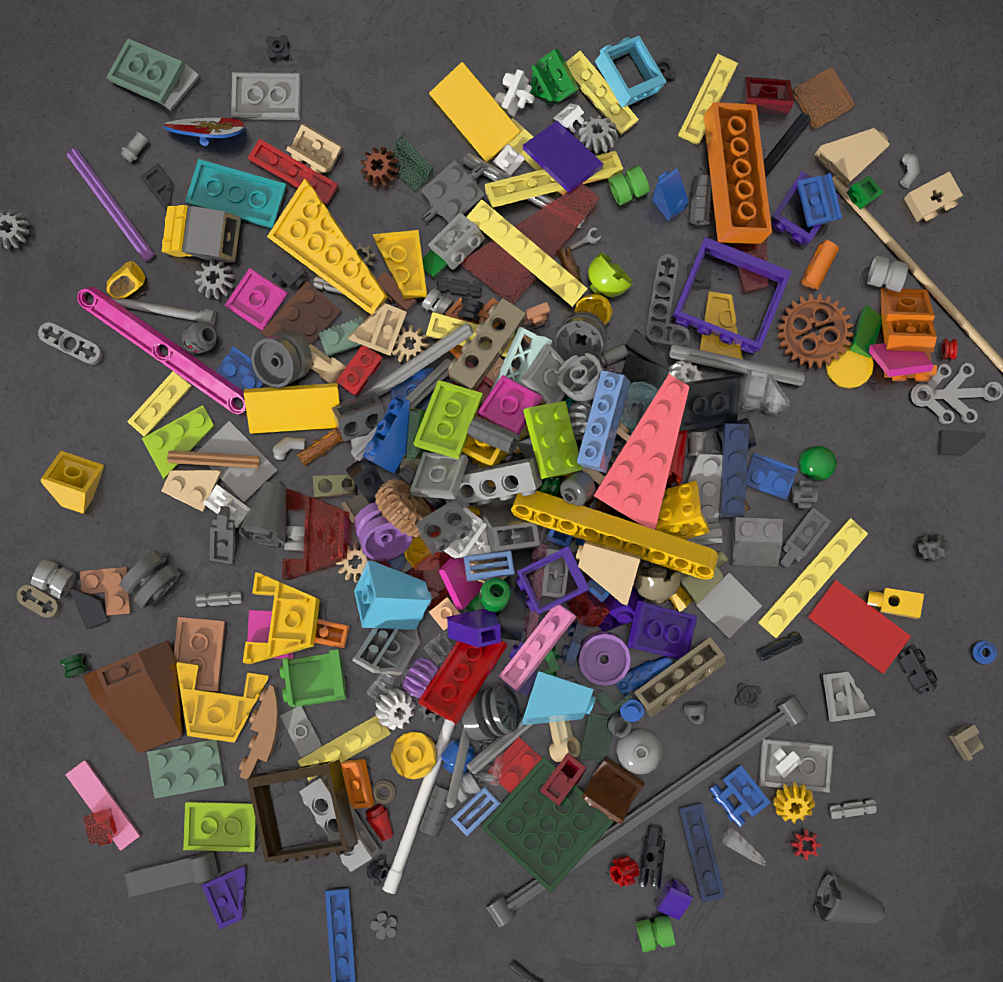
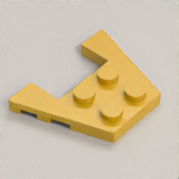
M255 573L252 593L274 596L268 643L245 642L243 663L252 664L313 647L320 599L263 574Z
M177 662L176 666L187 736L235 743L269 676L247 672L243 696L196 690L194 688L198 665Z

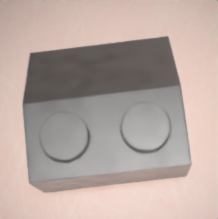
M733 518L731 565L778 567L782 547L783 519Z

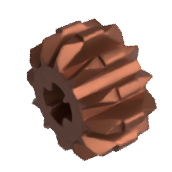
M383 146L380 150L372 147V155L365 152L364 155L368 158L367 161H360L362 165L366 166L361 170L362 174H367L365 180L367 182L373 180V185L378 186L380 182L384 186L388 185L387 178L394 181L395 177L392 173L399 172V169L394 167V165L399 163L397 158H393L395 153L391 150L387 152V149ZM379 162L382 163L381 165L383 166V169L381 171L378 170V167L376 166Z

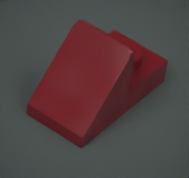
M567 753L540 791L558 806L561 805L572 788L580 782L587 767L570 753Z

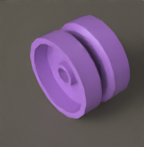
M374 502L359 511L355 517L354 526L363 553L367 557L377 561L390 560L407 550L411 544L412 536L401 533L399 529H395L391 523H388V520L382 516L383 513L378 510V505Z
M597 631L589 634L582 640L577 655V662L581 672L589 681L596 685L608 686L616 684L625 677L630 667L631 658L629 649L620 637L612 632ZM602 655H607V661L602 663L600 657Z

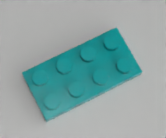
M198 159L185 203L195 207L226 211L241 217L243 221L272 229L277 221L287 185Z

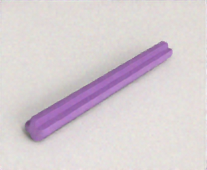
M77 148L71 149L67 153V157L142 259L146 262L151 260L155 256L154 252Z

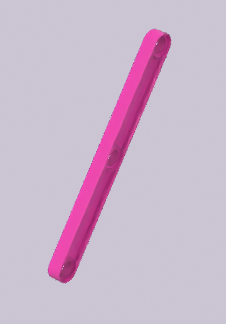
M89 286L79 291L77 296L78 302L88 312L235 414L246 411L244 391L97 288ZM86 292H89L93 295V303H89L86 300ZM160 344L168 348L169 353L167 356L160 352ZM235 397H239L242 399L244 404L243 408H239L235 405Z

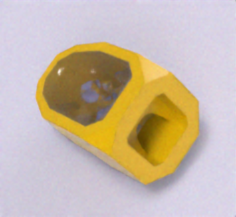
M129 261L109 278L106 285L107 293L112 298H126L144 284L145 275L135 262Z

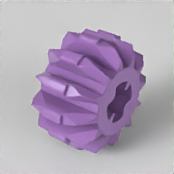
M424 657L418 658L406 674L402 688L411 696L420 698L439 670V667L429 659Z

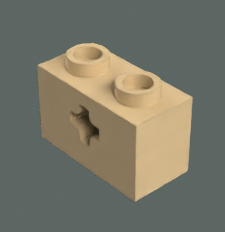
M949 171L909 192L904 199L916 221L925 219L927 222L938 215L937 211L943 208L948 211L957 206V201L963 194ZM931 197H932V198L937 197V198H938V201H937V200L932 201V200H931Z

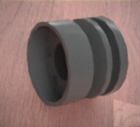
M578 311L569 315L562 322L556 335L555 351L564 361L574 355L578 357L585 356L584 353H589L599 359L607 341V329L604 322L597 315L588 311ZM579 333L582 336L586 335V340L584 338L579 339Z
M501 684L489 687L485 691L479 690L461 719L469 737L474 741L481 742L493 739L495 736L501 737L505 734L515 733L519 729L521 716L513 691L507 685Z

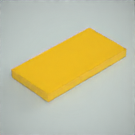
M463 62L429 92L431 97L486 162L491 161L522 132Z
M338 383L244 389L250 433L337 428L332 407L340 405Z

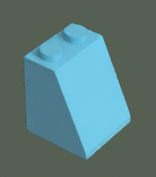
M367 561L354 590L362 628L416 630L420 620L423 619L427 606L431 603V593L428 591L425 581L374 561Z
M538 671L521 724L531 725L583 719L585 714H590V711H592L596 698L592 696L594 689Z

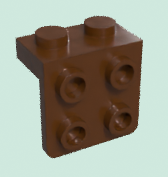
M605 757L591 776L582 797L589 806L597 808L606 814L610 820L622 824L631 803L642 790L645 782L608 757Z

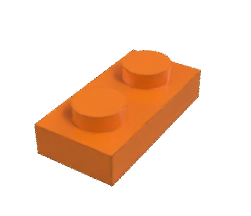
M365 759L342 762L341 768L347 795L353 809L372 807L375 802Z

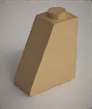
M872 128L824 144L818 148L815 156L847 187L889 147L890 143L883 132Z
M586 541L584 546L579 545L576 559L580 560L578 567L618 601L627 605L641 556Z

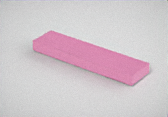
M561 604L550 609L499 677L519 692L576 616Z
M84 760L66 774L120 851L141 836L87 760Z

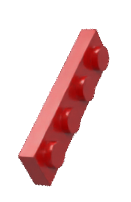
M261 139L258 140L248 156L249 161L297 189L304 179L308 180L326 206L339 187L337 183Z

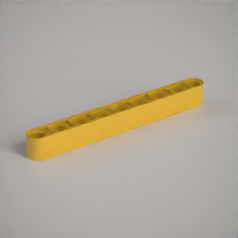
M537 490L536 493L527 496L517 493L512 506V513L520 519L586 541L639 555L643 560L700 579H711L714 576L719 555L711 548L585 506H576L572 503H567L564 499Z

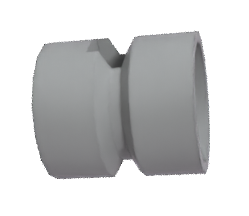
M876 255L869 270L867 284L877 287L885 284L887 289L900 292L907 276L908 263L894 261L891 264L889 258Z
M44 558L32 576L31 585L41 590L49 589V594L58 599H63L72 587L76 573L65 567L59 569L57 563Z

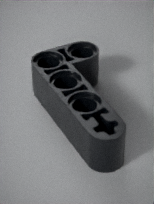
M533 548L511 551L515 573L514 575L507 576L505 579L510 587L511 597L507 606L501 610V639L521 641L527 591L526 589L521 591L515 578L519 577L517 571L531 565Z

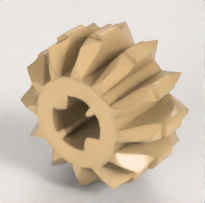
M409 325V332H406L405 328L401 327L402 335L398 334V341L394 345L397 348L392 351V354H400L398 357L399 362H402L405 357H407L406 361L409 362L412 358L424 351L422 349L430 347V344L423 343L428 339V336H420L422 334L421 328H418L414 333L413 325ZM409 340H411L412 343L414 341L416 342L413 344L414 349L409 350V347H407V349L404 348L407 346L406 342Z
M354 542L353 551L349 545H345L347 554L339 551L338 555L344 557V561L337 560L336 564L344 565L343 568L338 570L340 574L348 571L345 576L346 580H349L352 574H354V582H358L359 574H362L367 561L376 562V560H368L369 557L363 553L362 547L359 551V544ZM355 556H359L358 559L362 560V564H359L357 569H353L354 565L350 564L355 559Z

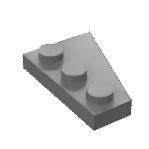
M698 452L688 476L687 483L697 481L701 510L707 523H718L722 453Z

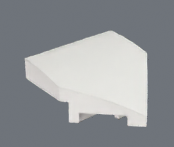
M462 508L471 520L473 530L464 539H457L452 542L444 551L453 558L491 553L486 533L487 524L483 523V520L469 509ZM453 520L450 524L457 525L460 523V520Z

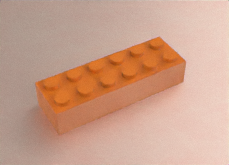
M713 102L703 116L718 242L762 244L772 233L757 105Z

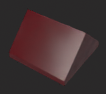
M745 77L743 104H756L757 113L788 116L794 103L791 80Z

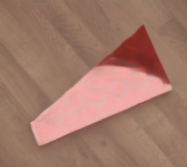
M582 183L570 193L567 192L516 225L515 228L548 256L553 258L600 200V197ZM494 240L460 263L499 296L513 305L536 279L532 272Z

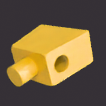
M885 588L883 593L869 591L867 605L881 607V613L918 619L921 616L924 594ZM889 598H896L898 605H889Z

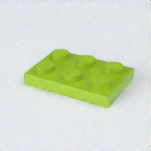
M438 380L414 440V446L459 460L469 436V425L477 415L483 399V393Z
M562 401L524 409L523 412L541 479L583 470V467L577 463L579 451L566 402Z
M185 802L183 850L255 852L257 823L252 803Z

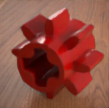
M804 829L801 835L794 833L796 840L795 842H790V845L797 848L794 852L796 856L803 853L805 860H808V855L811 854L818 856L815 852L816 848L822 845L815 841L818 836L816 833L808 836L809 832L807 829ZM803 840L809 841L810 847L808 849L803 847Z
M629 856L614 859L615 866L610 867L612 880L619 884L620 887L625 885L628 887L635 884L636 880L634 877L639 876L638 864L634 860H630Z

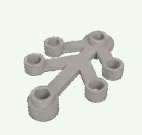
M965 363L959 367V373L944 389L934 390L942 379L949 377L951 374L950 366L942 364L937 367V375L933 376L927 384H918L912 389L911 400L917 406H928L939 416V421L947 425L954 421V413L950 410H945L935 400L944 399L962 415V420L969 424L977 420L978 414L974 409H969L958 398L984 397L988 401H995L1002 396L1003 388L997 382H990L983 388L957 389L966 378L974 373L973 365ZM964 367H968L970 369L969 374H965L963 372ZM941 368H945L947 370V374L945 376L940 373ZM989 388L994 390V396L988 394ZM920 391L925 393V399L919 398L918 394ZM967 412L973 414L972 420L967 419ZM944 413L950 415L949 421L943 419Z

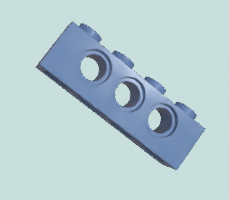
M601 370L577 463L584 468L607 472L630 386V381L624 375Z

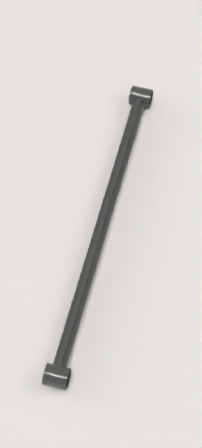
M792 695L777 706L780 710L779 712L627 815L622 824L617 822L611 826L571 871L786 723L793 726L806 718L808 713L797 697ZM534 879L507 899L504 895L499 896L490 902L486 909L498 927H502L516 917L514 912L516 909L544 891L545 888Z

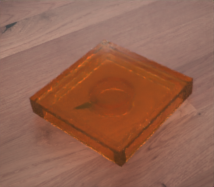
M833 67L792 90L804 113L811 118L810 122L815 130L855 107V103Z

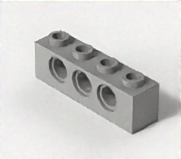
M531 457L498 464L494 467L488 466L465 471L456 500L462 508H466L472 502H478V505L491 502L492 498L499 497L500 500H507L514 497L513 494L522 493V496L536 493V489L542 485L536 458ZM510 475L518 479V485L510 481ZM488 480H492L495 483L496 489L489 487ZM466 484L472 486L474 494L467 491ZM445 499L446 504L454 499Z
M325 774L299 791L304 804L314 814L317 824L323 828L328 836V841L339 840L340 834ZM323 799L327 801L328 806L323 803ZM350 804L358 844L350 848L351 852L341 854L340 858L342 863L352 872L375 857L381 850Z

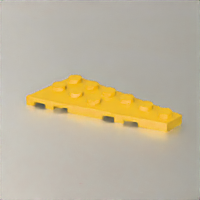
M304 179L267 237L368 313L372 314L385 302L388 297L309 181Z

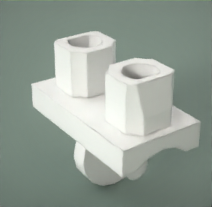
M517 70L516 74H505L503 85L509 88L507 94L499 92L495 97L496 102L508 116L513 118L519 107L524 108L526 102L533 103L535 99L530 94L532 86L529 85L530 80L524 76V71Z
M218 485L215 486L212 493L203 503L217 514L220 511V506L230 507L229 519L235 520L236 528L241 525L250 510L248 506Z

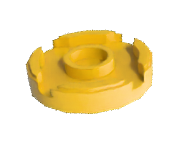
M843 346L846 354L838 353V362L831 358V365L828 367L826 364L827 374L840 387L848 389L859 387L871 376L874 366L872 357L868 358L849 351L850 347Z
M409 732L396 740L391 752V760L398 774L409 779H420L432 772L437 763L438 753L435 743L429 736L424 733Z

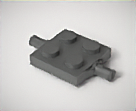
M454 160L421 190L431 206L421 215L427 223L436 214L443 216L450 223L459 213L464 215L486 196L475 180L486 171L480 163L471 172H468Z

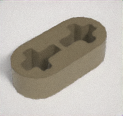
M24 585L19 588L17 600L23 606L45 618L54 617L59 613L60 603L53 596L33 585ZM32 590L31 595L37 598V600L28 599L25 601L26 596L24 592ZM41 601L44 603L52 602L51 607L54 608L53 611L45 612L46 608L40 604Z

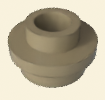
M386 780L378 781L372 788L374 800L379 804L390 803L395 796L393 784ZM386 788L388 795L381 796L379 790Z

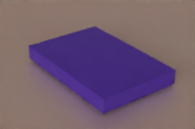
M558 121L523 144V150L568 193L603 169L604 163Z
M637 601L627 647L681 659L690 652L698 616Z

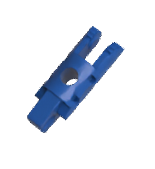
M660 656V658H656L653 661L648 660L630 669L625 677L616 683V686L621 694L639 689L671 666L673 661L667 656Z

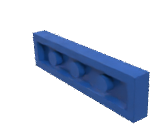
M349 888L325 890L331 982H356Z

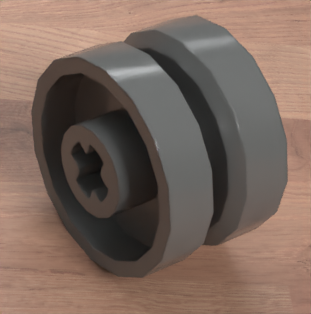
M283 330L258 341L253 347L251 361L256 376L264 384L273 388H281L304 377L311 368L312 356L307 342L301 335L294 331Z
M158 550L150 552L137 562L119 584L127 594L137 592L134 601L142 609L156 602L180 576V572L173 565L164 566L166 558Z

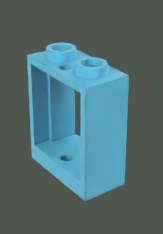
M639 35L631 39L626 37L615 46L611 44L605 46L600 50L601 54L595 60L596 65L622 108L658 93L666 83L665 78ZM628 53L645 79V82L631 88L627 87L612 61Z

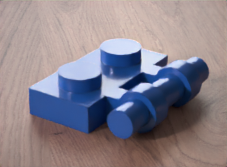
M742 765L737 766L722 778L728 786L724 790H721L717 784L709 789L714 795L713 799L716 803L722 805L727 812V817L730 821L733 820L738 827L746 822L741 815L743 812L747 811L751 817H754L771 803ZM731 794H734L741 803L737 807H734L728 799Z

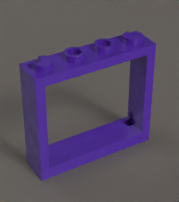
M705 237L672 318L676 319L675 322L681 326L688 327L691 325L698 328L697 331L703 335L710 336V334L718 336L719 340L723 343L731 345L733 342L741 346L740 349L748 353L758 352L763 345L792 271ZM705 253L778 282L755 341L682 312Z

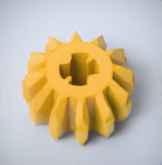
M793 782L792 786L789 787L784 783V790L777 789L774 805L776 806V813L782 815L784 821L791 818L795 824L798 818L804 821L805 815L812 816V808H814L815 802L812 791L810 789L807 790L804 784L797 787V783Z

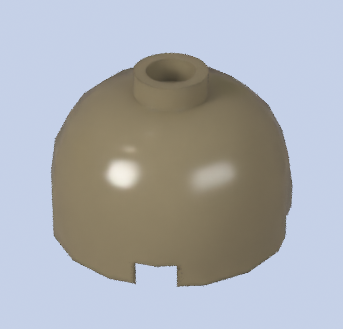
M650 562V567H644V563L639 564L634 585L641 596L649 599L652 603H663L666 599L676 594L680 586L681 572Z

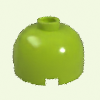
M600 252L589 266L588 278L592 283L589 287L595 294L617 297L625 293L633 285L631 283L632 279L618 264L615 265L611 262L612 258L604 252Z

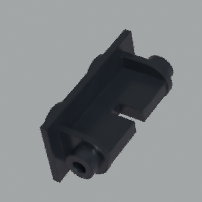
M913 644L909 649V653L906 649L899 652L900 658L898 659L906 673L914 669L916 671L915 674L909 677L916 691H920L921 695L930 691L928 687H931L932 691H934L937 687L936 682H938L935 672L926 666V657L920 648L917 649Z

